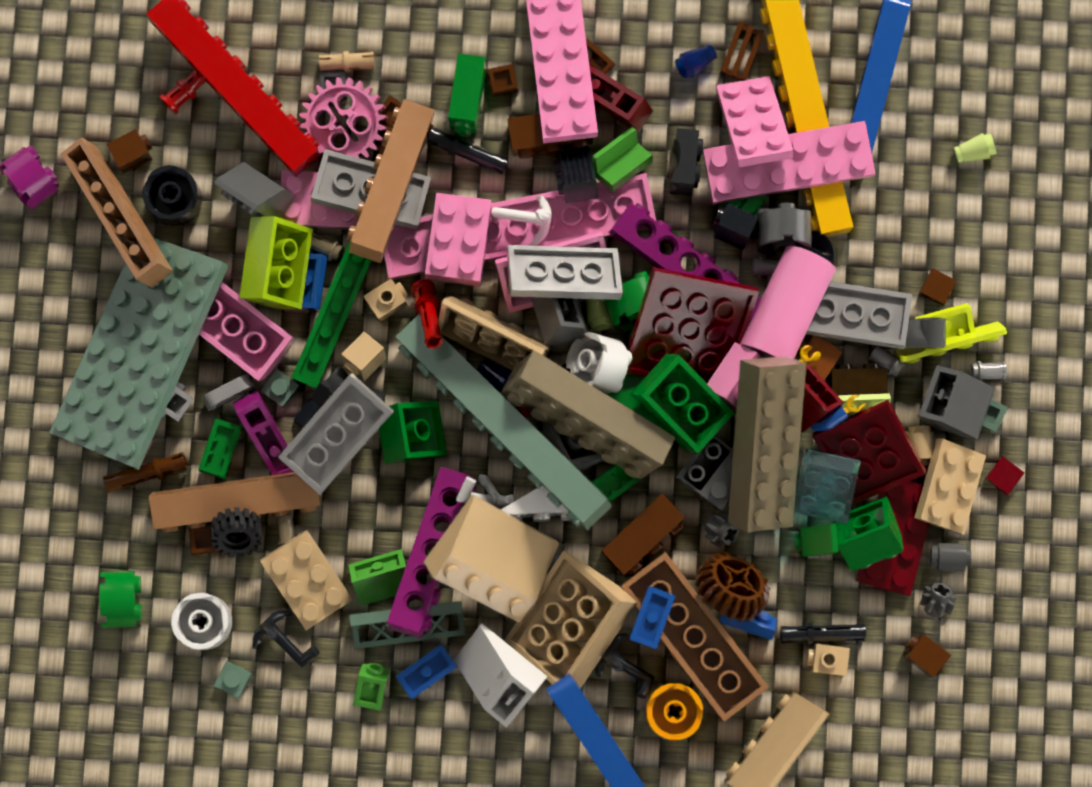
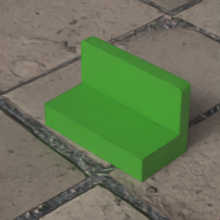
M633 127L592 157L596 179L612 192L653 162V155L638 144L637 130Z
M402 549L348 565L359 604L363 606L396 596L406 568Z

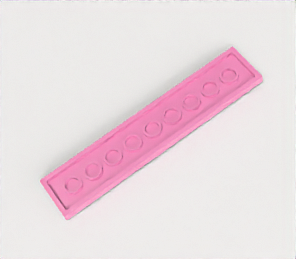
M647 173L635 175L614 192L601 182H598L597 199L566 203L564 194L559 195L557 190L492 203V209L498 207L535 213L538 209H541L536 197L543 196L551 207V223L547 236L536 246H549L597 232H602L604 238L612 237L608 233L630 203L634 205L638 203L644 206L650 212L648 216L656 221ZM433 215L421 217L417 230L394 225L384 252L389 279L425 273ZM490 217L484 261L507 257L508 245L532 246L530 243L535 239V234L538 233L540 226L534 223L506 219L495 222ZM644 225L637 227V232L648 230Z

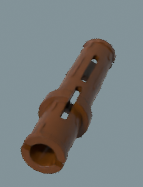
M183 452L162 459L157 457L152 462L141 465L139 470L130 468L103 476V483L107 493H111L151 479H164L165 475L188 469V463Z

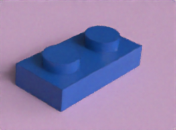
M309 254L302 309L320 310L327 256L323 254Z
M648 586L629 640L656 649L675 595Z
M762 611L750 621L743 619L741 622L737 621L736 618L729 621L726 615H721L719 623L772 640L776 631L777 618Z
M440 644L395 677L409 697L413 699L458 666L444 646Z

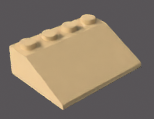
M451 296L444 298L441 304L438 321L442 336L510 371L533 350L546 358L549 355L551 346L545 345L543 338L536 335L532 337L523 332V329L514 323L507 324L501 321L493 312L488 310L482 311L474 307V304L468 299H459Z
M472 494L424 560V564L434 579L520 623L536 602L559 543L555 539Z
M563 551L546 576L536 602L521 622H516L505 641L543 672L551 684H554L570 673L581 689L638 602L617 584L569 552Z
M791 693L790 696L785 694L776 705L779 711L774 718L768 717L759 728L762 732L756 741L751 739L742 751L745 754L739 764L735 761L725 775L729 778L725 783L731 787H776L828 717L829 713L796 693Z

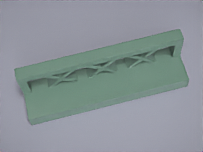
M461 601L440 603L437 606L432 605L429 615L441 617L437 622L432 620L434 626L427 634L422 635L421 639L413 636L404 637L406 634L403 633L399 638H391L384 630L388 626L387 620L391 610L349 615L350 625L353 629L355 649L466 635ZM422 606L409 607V609L413 611H417L422 608ZM457 614L459 630L446 631L439 623L446 615ZM385 623L381 629L375 624ZM371 625L378 631L372 641L360 643L358 626ZM436 627L443 631L440 633H432L436 629ZM381 634L387 638L385 640H377Z

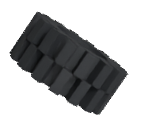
M234 507L235 511L232 512L230 508L225 509V514L220 511L217 513V517H213L211 523V543L216 551L220 550V554L224 556L226 553H229V557L233 558L234 554L244 557L243 553L245 552L247 555L252 554V549L257 551L259 545L262 544V523L260 517H256L254 511L249 514V509L244 508L243 512L239 510V507Z

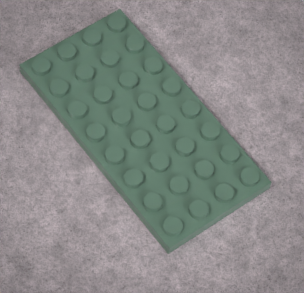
M156 238L153 239L173 272L151 288L136 280L125 262L49 432L138 470L229 267L223 261Z

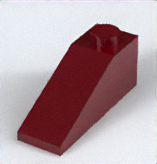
M589 65L594 103L624 125L636 129L638 133L653 113V109L642 96Z

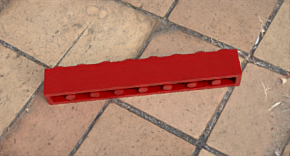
M161 0L146 13L150 23L284 166L297 177L320 156L317 149L319 143L310 133L306 136L299 129L301 124L291 113L286 116L280 109L282 107L280 101L273 94L268 96L262 90L264 87L262 82L254 74L250 77L243 70L246 66L236 55L231 57L225 51L228 47L217 35L213 38L207 32L209 27L200 16L194 18L190 14L189 10L191 8L185 0Z

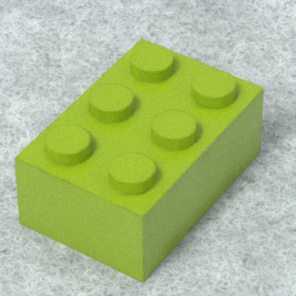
M276 216L251 217L239 298L278 310H301L313 229Z

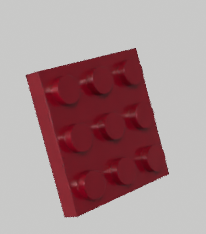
M889 399L849 416L833 429L813 432L812 437L850 506L926 474V469Z

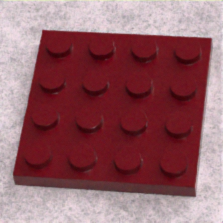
M652 267L627 348L632 354V361L628 366L627 373L646 377L666 354H676L708 383L733 344L741 343L760 291L757 287Z

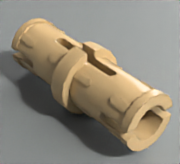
M343 51V54L319 55L320 72L345 70L346 73H350L351 70L375 69L374 52L349 53V51Z

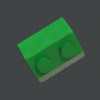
M438 401L396 403L389 406L394 412L379 428L385 464L407 463L447 455Z
M887 496L836 516L838 548L851 571L868 568L875 562L885 558H893L903 552L902 535Z

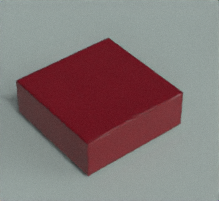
M1002 456L984 479L1005 495H1008L1024 475V472Z

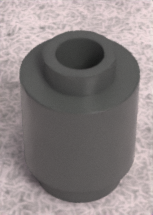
M938 543V546H931L930 566L931 568H937L938 571L965 572L966 566H971V549H966L965 544Z

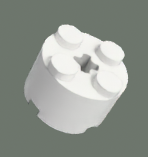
M591 332L585 333L584 335L586 336L582 340L576 339L569 349L566 368L570 369L573 375L604 394L619 392L622 388L628 366L632 361L631 352L626 350L621 341Z
M194 593L186 596L177 605L172 614V629L175 636L187 647L197 650H209L218 647L227 640L232 628V615L229 607L222 599L206 593ZM201 614L203 617L208 618V623L204 624V629L196 624V620L201 619Z

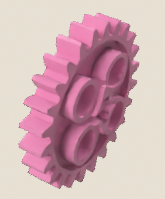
M337 77L336 85L334 86L329 80H326V89L317 85L316 89L319 94L315 96L309 93L308 96L312 100L311 104H302L308 109L307 113H299L300 117L306 119V122L300 126L302 129H307L304 135L306 136L310 133L319 143L317 149L320 156L327 149L360 158V155L363 154L370 159L371 156L368 150L371 148L378 151L375 141H383L384 139L379 135V132L387 131L388 129L381 125V122L387 120L388 117L379 113L385 109V106L383 104L376 105L380 96L376 94L370 97L373 90L370 86L362 90L363 82L358 81L353 86V79L349 77L345 85L339 77ZM346 96H351L353 100L352 106L347 110H342L340 106L341 100ZM330 102H333L339 114L347 119L346 124L358 137L357 142H354L347 129L338 126L341 121L329 107ZM324 112H329L331 116L330 122L326 126H321L319 124V116ZM361 118H366L368 120V128L363 132H358L356 129L357 121ZM344 134L346 136V144L342 148H336L334 144L337 135Z

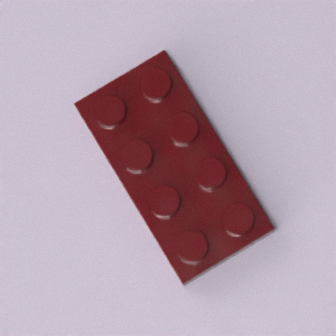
M909 481L878 494L877 500L886 496L889 499L902 535L903 552L893 558H885L875 562L868 568L858 569L855 582L911 596L929 523L914 518L923 489L922 484Z

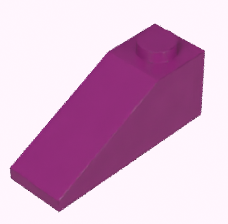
M258 390L233 402L238 417L271 474L277 475L293 472L292 469L278 458L288 444Z

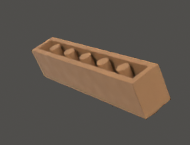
M403 99L400 108L395 107L391 118V123H394L392 132L386 131L382 146L386 148L383 155H377L373 169L377 171L374 179L369 177L364 191L365 194H368L365 203L360 201L355 217L359 218L357 226L351 225L346 241L350 242L349 253L381 263L431 127L435 109Z
M82 137L64 150L61 156L135 279L153 288L173 272L171 266L99 148Z
M295 472L152 492L149 496L154 530L161 529L163 533L179 530L178 526L189 525L190 529L204 527L206 522H210L213 517H217V513L221 511L225 514V509L230 508L231 512L235 511L234 507H239V510L242 512L246 508L249 509V514L254 511L256 517L259 516L260 518L261 514L272 513L273 517L287 515L289 514L288 510L299 509L300 513L315 511L316 506H320L322 502L321 494L319 495Z

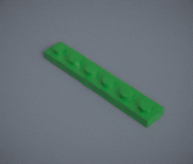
M350 242L291 376V379L314 389L318 387L371 263L370 259L349 253Z

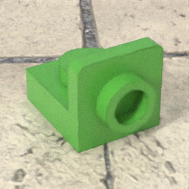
M376 663L362 664L358 675L353 705L381 711L389 675L388 668H383V666Z

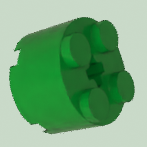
M646 271L637 273L632 277V280L622 283L623 294L621 300L603 299L616 331H620V326H624L625 331L634 329L650 277Z
M135 571L100 572V577L105 578V584H99L100 616H106V622H102L101 627H136L137 621H142V604H136V593H142L141 576H135Z

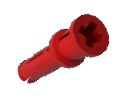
M194 70L185 79H178L176 85L166 95L161 94L159 98L176 115L179 113L178 109L186 101L196 97L197 93L195 91L206 81Z
M423 279L413 284L411 293L416 299L414 309L420 314L425 345L430 349H436L443 343L436 313L439 308V302L434 296L436 293L434 283Z

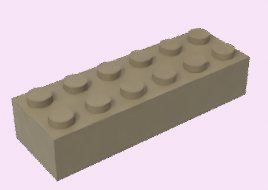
M534 350L513 368L500 393L507 398L510 404L522 407L529 411L535 419L553 425L558 433L572 437L578 441L581 447L593 450L601 455L604 461L616 464L633 478L641 479L662 466L675 439L673 435Z
M787 356L740 360L728 524L745 532L793 527L806 363Z

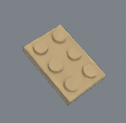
M937 438L914 518L953 533L964 535L986 455L948 440Z
M305 530L260 559L261 564L305 630H308L353 600L308 530Z

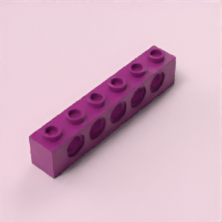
M630 203L608 232L656 268L702 277L705 274H710L717 280L740 284L737 282L738 277L728 269L722 271L714 265L716 261L710 255L704 252L702 254L698 253L693 249L694 244L683 236H680V238L671 233L672 228L662 220L656 222L648 216L650 212L638 203L636 205ZM639 225H644L649 229L650 235L647 239L638 236L637 227ZM661 241L668 242L671 245L672 251L670 255H664L660 252L659 243ZM682 258L692 260L694 267L691 272L685 271L682 268ZM759 293V295H758V298H757V301H756V304H755V307H754V310H753L751 319H752V317H753V315H754V313H755V311H756V309H757V307H758V305H759V302H760V300H761V299L759 298L760 293Z
M440 467L387 620L390 630L420 639L424 631H429L433 616L429 614L432 605H438L442 592L441 589H438L440 581L432 577L428 584H420L417 582V579L422 574L431 575L424 564V560L427 558L426 553L435 547L445 533L436 531L435 527L441 522L451 525L466 504L458 502L455 506L450 507L446 506L444 501L449 497L457 498L465 478L470 477L473 479L472 476ZM474 486L473 493H476L477 486ZM413 600L423 602L422 608L417 611L410 610L408 606Z

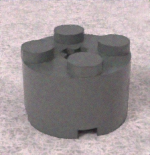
M781 203L776 209H758L756 211L758 217L756 221V244L759 253L776 256V251L784 252L786 246H796L810 251L812 244L811 211L795 209V204Z

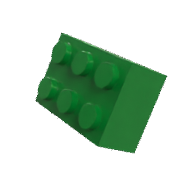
M666 354L631 392V396L669 434L675 437V440L682 448L692 453L698 454L735 413L676 354Z

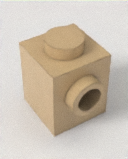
M390 278L363 297L381 323L407 306L405 298L408 294L400 282L395 284Z
M365 332L341 354L343 369L348 375L354 374L363 382L386 360L384 347Z
M813 644V649H808L806 666H810V672L847 676L850 648Z

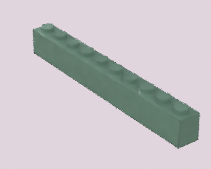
M420 314L395 336L401 344L398 347L400 352L408 360L413 357L418 362L416 367L426 378L432 375L437 380L434 383L437 389L445 396L450 393L455 398L452 403L463 414L468 411L474 417L471 422L482 433L487 430L492 435L489 440L500 451L505 448L511 454L508 459L519 470L524 467L530 473L527 478L538 489L543 486L549 492L546 495L547 498L557 508L562 505L568 511L566 517L576 527L582 524L588 530L612 507L608 499L443 337L442 345L436 349H430L425 345Z

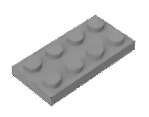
M325 149L310 202L356 214L360 201L365 203L368 194H365L364 191L369 177L374 179L377 171L373 169L375 162ZM413 173L395 222L396 225L415 230L418 229L431 177Z
M508 245L507 247L510 297L621 300L623 290L618 248Z
M830 282L806 334L904 349L912 294Z
M350 374L278 458L320 495L394 411L354 374Z

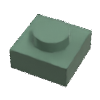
M277 369L261 389V392L284 408L300 385Z
M991 400L982 427L996 433L1008 407Z
M226 660L213 686L240 698L252 673Z

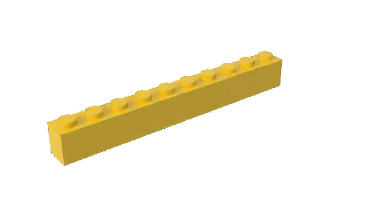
M761 0L763 6L760 9L761 21L763 25L767 24L769 34L766 35L769 51L773 50L775 60H772L775 76L780 77L782 85L778 86L781 102H786L788 112L784 113L787 128L792 127V132L798 133L829 127L799 0ZM843 182L810 187L803 190L805 205L810 206L812 211V231H817L830 237L848 233L852 230L853 223Z

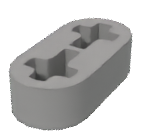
M246 374L210 391L202 397V400L210 411L254 389L255 386L249 374Z

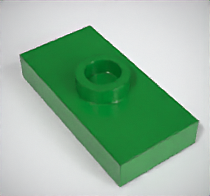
M215 418L198 471L225 480L243 427Z
M615 464L592 480L591 483L611 502L641 479L627 475L624 469Z

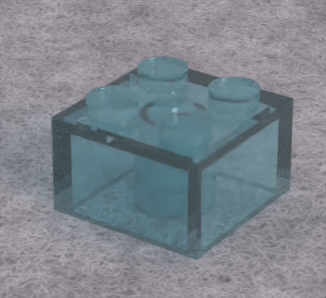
M806 449L800 469L794 513L848 524L861 460Z

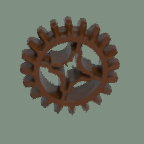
M726 551L722 555L715 553L713 556H709L697 571L695 583L698 587L697 594L703 596L702 602L708 603L710 610L715 609L719 612V617L726 615L729 621L733 618H736L739 622L743 619L750 621L760 614L768 603L770 597V588L767 586L768 579L762 577L763 571L757 570L755 563H748L746 557L741 559L736 553L730 556Z

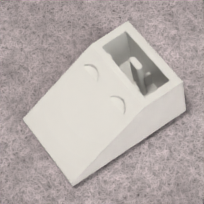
M543 486L501 509L522 521V518L533 517V522L550 521V516H561V521H570L566 517L568 511L562 505L557 508L547 498L546 495L549 492Z
M482 623L454 659L484 710L506 728L547 678L543 672Z

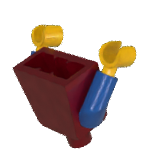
M803 346L800 350L801 358L798 361L806 364L808 362L815 363L820 359L821 353L816 351L809 358L808 352L813 346ZM807 364L801 432H806L809 429L815 432L833 429L847 419L849 413L862 411L866 407V403L858 409L855 408L853 400L860 395H854L848 398L846 406L842 408L841 405L844 402Z

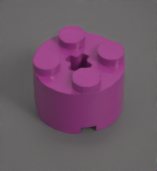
M31 145L27 148H21L0 164L1 176L5 174L8 177L6 183L25 206L28 205L30 211L56 193L59 187L56 175L48 166L46 168L42 167L43 165L39 160L40 156Z

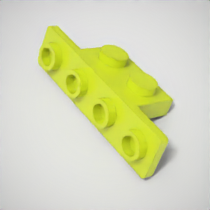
M965 303L915 317V319L927 317L946 318V347H905L904 349H896L894 351L895 356L901 362L908 364L916 363L921 360V357L929 355L941 356L946 354L947 350L954 348L966 349L972 347L973 343L998 340L999 336L1007 334V331L1000 322L975 328L971 306Z

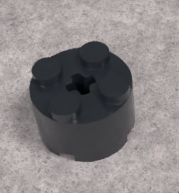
M166 165L155 169L147 177L148 179L142 190V198L150 213L162 224L170 226L183 225L191 221L200 212L202 204L201 190L192 175L186 170L177 166ZM174 191L176 193L175 199L170 200V193Z

